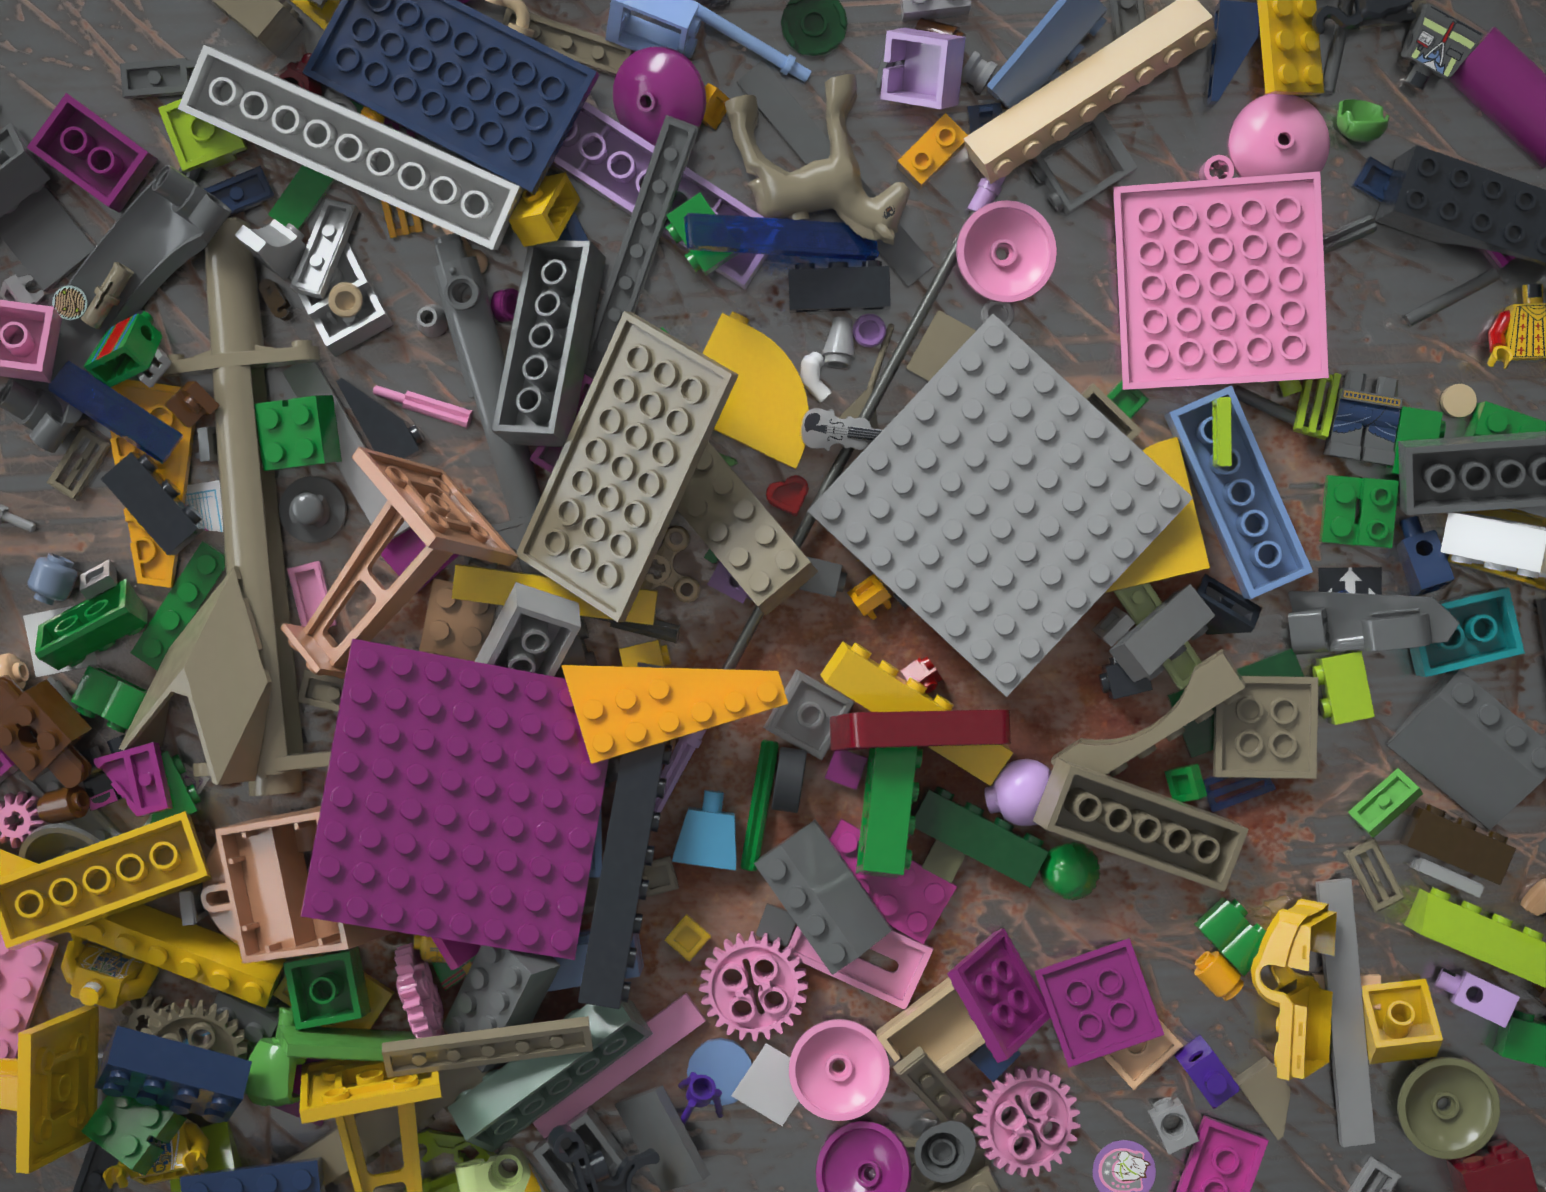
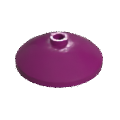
M653 46L636 51L622 63L614 80L613 104L620 124L655 146L666 115L700 127L706 110V92L698 70L686 56L668 47ZM647 95L652 100L651 106H648L646 103Z
M868 1121L847 1124L835 1131L820 1151L816 1165V1183L819 1192H908L910 1187L911 1162L908 1151L901 1139L883 1125ZM871 1169H874L876 1176L871 1181L869 1179V1172Z

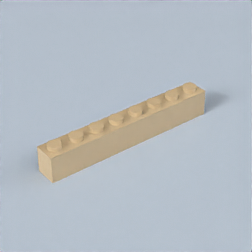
M1176 0L965 137L964 142L969 158L990 184L999 178L1006 177L1019 165L1037 157L1041 151L1056 141L1063 140L1079 126L1092 121L1099 113L1113 104L1120 103L1127 95L1139 87L1149 84L1156 76L1170 67L1177 66L1184 58L1196 50L1206 47L1216 38L1213 16L1198 0Z

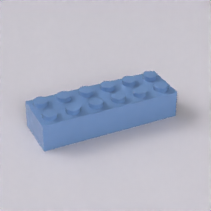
M1232 385L1165 414L1164 417L1173 438L1178 437L1183 461L1243 598H1255L1312 573L1311 565ZM1219 397H1231L1232 466L1214 468L1212 401Z

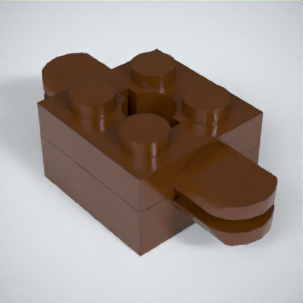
M9 675L0 676V748L31 782L48 771H51L66 788L75 787L86 780L91 774L92 765L75 748V745L92 728L47 679L23 691Z

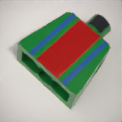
M139 310L133 316L112 326L83 367L107 389L147 370L162 339L161 332L152 325L154 322L153 317L148 312Z

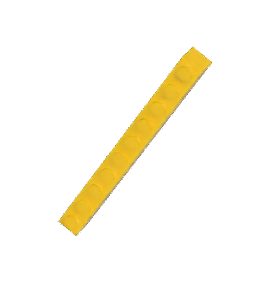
M0 849V878L38 864ZM144 904L67 931L263 1008H266L277 988L284 969L283 963L286 962V959L280 958L242 964L239 945L232 942L226 936L196 924L183 926L182 919Z

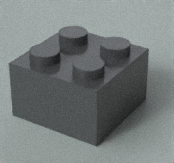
M589 1106L564 1125L571 1126L580 1135L587 1155L598 1150L602 1152L609 1175L614 1177L619 1165L627 1157V1154L593 1108ZM548 1137L536 1144L533 1155L561 1192L576 1191L578 1186L570 1162H562L555 1156L548 1145ZM568 1137L560 1142L563 1150L569 1148L572 1144Z

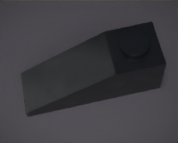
M344 378L336 380L374 451L410 460L424 452L421 444L425 440L415 424L410 426L409 422Z

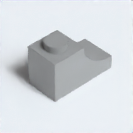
M275 219L269 225L260 229H249L243 225L235 234L239 241L261 264L284 281L298 266L306 248V245L301 241L304 235L290 223L285 227Z

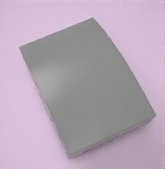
M348 240L324 299L298 293L326 347L335 357L394 325ZM298 266L289 275L291 280H293ZM342 282L356 285L363 296L360 311L348 318L336 315L330 309L328 302L331 289Z

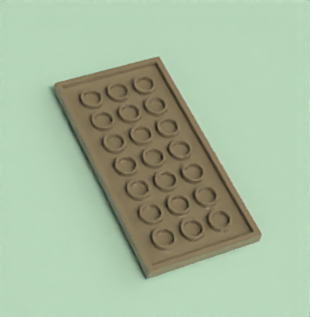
M624 311L516 552L518 558L616 622H625L738 378V374L636 314Z

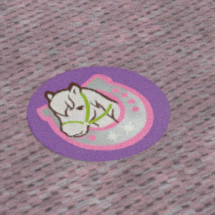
M1119 1140L1106 1145L1098 1153L1093 1164V1179L1100 1192H1149L1155 1181L1156 1168L1151 1154L1145 1147L1134 1141Z

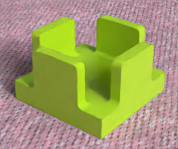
M182 99L158 108L184 173L200 167L209 171L237 160L236 153L248 149L244 138L179 110L178 107Z

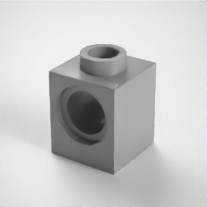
M1171 1097L1163 1098L1153 1104L1154 1108L1148 1111L1168 1154H1172L1199 1141L1186 1110L1178 1097L1173 1100ZM1178 1116L1180 1117V1123L1175 1129L1167 1130L1164 1128V1122L1168 1117Z

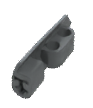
M1293 590L1288 592L1292 612L1288 613L1292 649L1295 655L1356 649L1380 651L1448 642L1460 624L1434 597Z

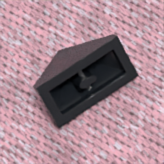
M1204 574L1196 592L1215 614L1206 624L1209 628L1205 632L1206 635L1251 633L1256 626L1262 607L1249 599H1244L1239 593L1209 575Z

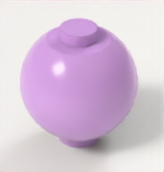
M1019 759L1005 765L995 779L993 786L985 787V799L989 812L991 814L1000 812L1007 821L1015 825H1036L1037 823L1033 821V818L1049 780L1051 770L1041 762L1032 759Z

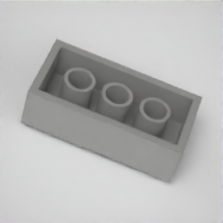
M516 582L475 662L554 677L581 628L579 603Z

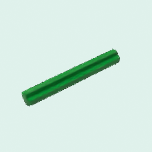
M762 740L740 864L741 869L746 871H757L754 863L760 858L779 748L778 742L772 740Z

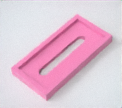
M796 926L787 945L792 947L789 957L800 956V962L906 1010L934 950L933 947L921 944L913 938L893 929L870 949L897 961L898 969L896 971H887L858 957L832 975L798 926Z

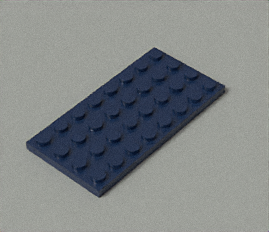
M341 0L302 72L325 87L475 165L520 186L533 195L538 191L600 76L597 71L457 0Z

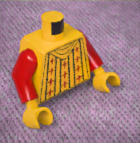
M1543 284L1522 285V304L1507 306L1503 312L1499 313L1488 331L1491 353L1487 362L1488 366L1494 367L1496 361H1502L1504 369H1507L1511 361L1546 360V303H1543Z

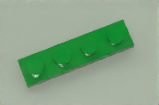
M205 541L201 542L130 652L132 655L158 671L169 647L204 605L225 573L224 553Z

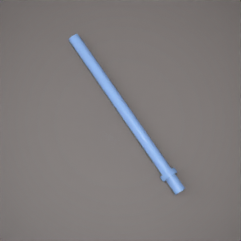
M699 4L697 17L702 19L704 23L780 67L781 73L785 75L790 73L803 82L807 81L811 70L796 62V57L791 54L788 56L784 55Z

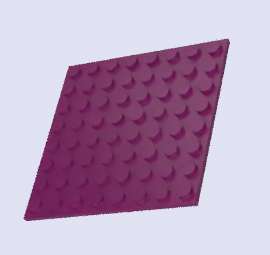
M352 639L301 917L575 960L609 759L591 764L566 679Z

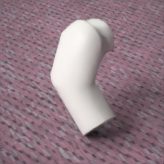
M812 352L804 356L801 361L800 378L804 387L821 404L832 392L820 380L821 367L825 361L824 357L818 352Z

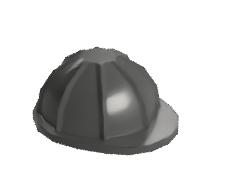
M953 1120L942 1122L929 1128L921 1134L916 1142L914 1156L917 1167L924 1176L932 1181L945 1183L956 1180L965 1173L974 1156L976 1147L974 1134L968 1126Z

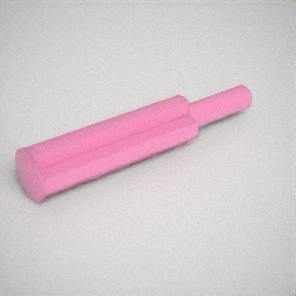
M378 385L373 388L374 395L402 403V408L459 425L468 429L472 421L473 410L410 391L403 394Z

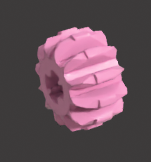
M26 791L18 792L17 796L13 793L4 795L5 802L0 801L1 844L10 840L12 848H19L32 831L41 826L48 825L47 822H44L39 817L36 805L39 797L32 796L28 799ZM20 814L19 818H24V824L18 826L20 822H15L14 816Z

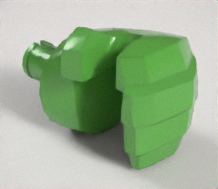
M280 1007L278 1025L295 1026L292 1008ZM277 1032L276 1037L260 1039L248 1059L252 1061L244 1094L249 1097L253 1104L265 1107L268 1105L280 1107L300 1101V1095L292 1092L296 1065L306 1063L308 1058L287 1057L277 1038Z

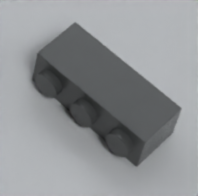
M1189 584L1173 592L1114 645L1109 652L1133 682L1143 678H1147L1150 681L1164 671L1165 667L1162 664L1168 658L1172 661L1187 649L1184 644L1190 638L1194 641L1209 629L1206 624L1215 614L1192 585Z

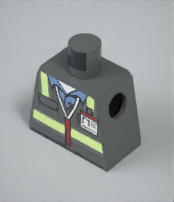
M1420 3L1416 10V19L1412 21L1401 51V57L1414 64L1405 82L1423 91L1432 74L1439 78L1449 79L1479 43L1484 34L1430 4Z

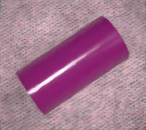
M1494 26L1479 41L1448 80L1544 169L1546 167V73Z

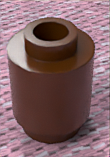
M79 785L72 788L64 787L48 791L37 802L38 815L44 822H50L51 824L82 818L89 809V796Z

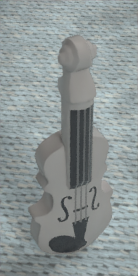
M813 408L807 411L802 419L801 439L805 446L813 449L824 448L825 451H829L831 445L841 444L845 449L850 447L856 450H863L883 430L873 429L865 418L854 419L848 416L846 419H839L835 416L833 409L826 411L820 408Z

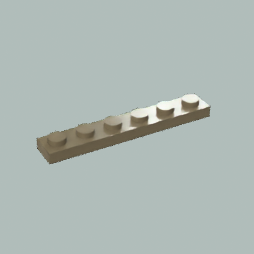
M589 1016L382 1043V1055L387 1078L593 1051Z

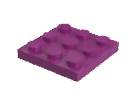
M1004 928L993 932L947 973L953 988L959 994L968 1010L970 1018L976 1024L985 1040L987 1048L991 1051L997 1063L1009 1059L1051 1018L1041 992Z
M1130 938L1034 971L1068 1068L1164 1035Z

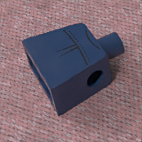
M1419 516L1400 521L1399 524L1405 539L1397 545V552L1411 595L1422 596L1446 588L1455 578L1445 553L1441 552L1442 545L1437 532L1431 530L1424 533ZM1416 548L1423 550L1425 556L1418 554Z

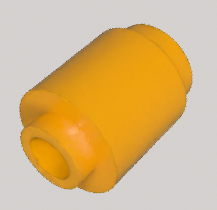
M1206 951L1196 960L1194 974L1216 997H1222L1225 1001H1228L1243 988L1244 982L1240 979L1241 974L1219 951L1212 953Z

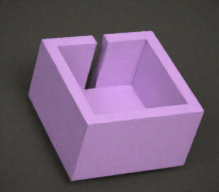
M910 28L887 31L884 62L891 63L905 60V64L883 68L880 99L936 109L957 106L959 104L966 37Z

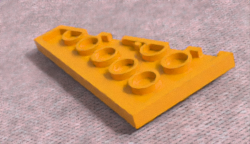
M127 379L107 389L99 381L105 401V415L108 418L110 427V442L115 465L130 452L140 453L141 456L144 453L147 454L157 464L158 469L155 472L162 480L169 479L178 488L181 494L177 497L185 505L196 423L191 427H185L165 406V403L181 387L155 383L153 387L149 388L141 381ZM125 507L123 510L125 521L128 522L130 547L137 583L172 588L175 582L178 554L167 555Z
M561 665L591 764L788 705L779 671Z

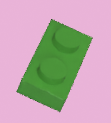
M1397 768L1348 813L1356 823L1374 838L1422 796L1423 792L1420 787Z

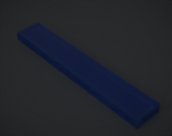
M688 213L684 217L687 250L853 260H875L879 257L877 241L862 238L846 223Z

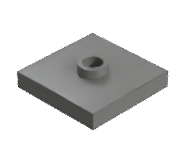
M796 669L784 690L788 705L774 708L763 728L822 760L831 745L830 717L849 713L855 702Z

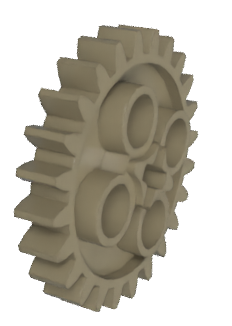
M187 999L183 1009H179L178 1005L173 1002L171 1004V1013H167L162 1008L159 1009V1020L150 1017L148 1019V1028L141 1029V1032L187 1044V1039L180 1029L184 1028L188 1035L189 1045L247 1060V1055L244 1053L247 1052L248 1043L243 1041L245 1031L237 1030L238 1019L228 1021V1010L217 1014L216 1003L207 1010L204 1009L203 1000L199 1001L196 1008H192L189 999ZM203 1029L210 1032V1034L200 1036L195 1031Z

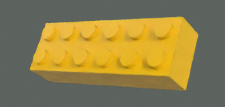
M184 811L1 877L0 932L6 949L15 951L212 879L191 816Z

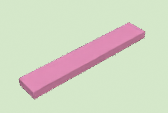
M685 993L646 1022L653 1033L534 1121V1126L544 1139L547 1138L553 1128L564 1125L703 1024L706 1018L689 995Z

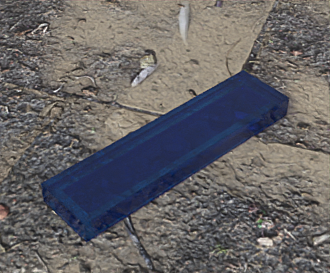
M69 360L48 385L49 391L162 464L182 440L183 434Z

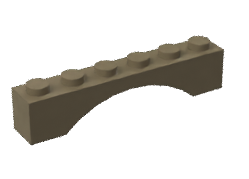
M1222 649L1194 667L1189 683L1180 699L1166 715L1153 725L1135 734L1116 739L1094 740L1080 738L1053 755L1051 763L1054 766L1056 759L1060 758L1105 775L1109 773L1113 777L1128 767L1126 762L1135 756L1142 759L1157 749L1155 744L1162 739L1167 738L1168 741H1171L1186 731L1183 726L1194 719L1196 723H1200L1214 714L1212 708L1224 702L1225 705H1229L1243 696L1241 690L1245 688V681Z

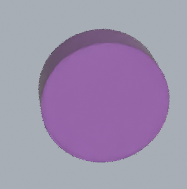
M864 314L855 321L853 337L860 346L873 348L884 340L886 325L879 316Z

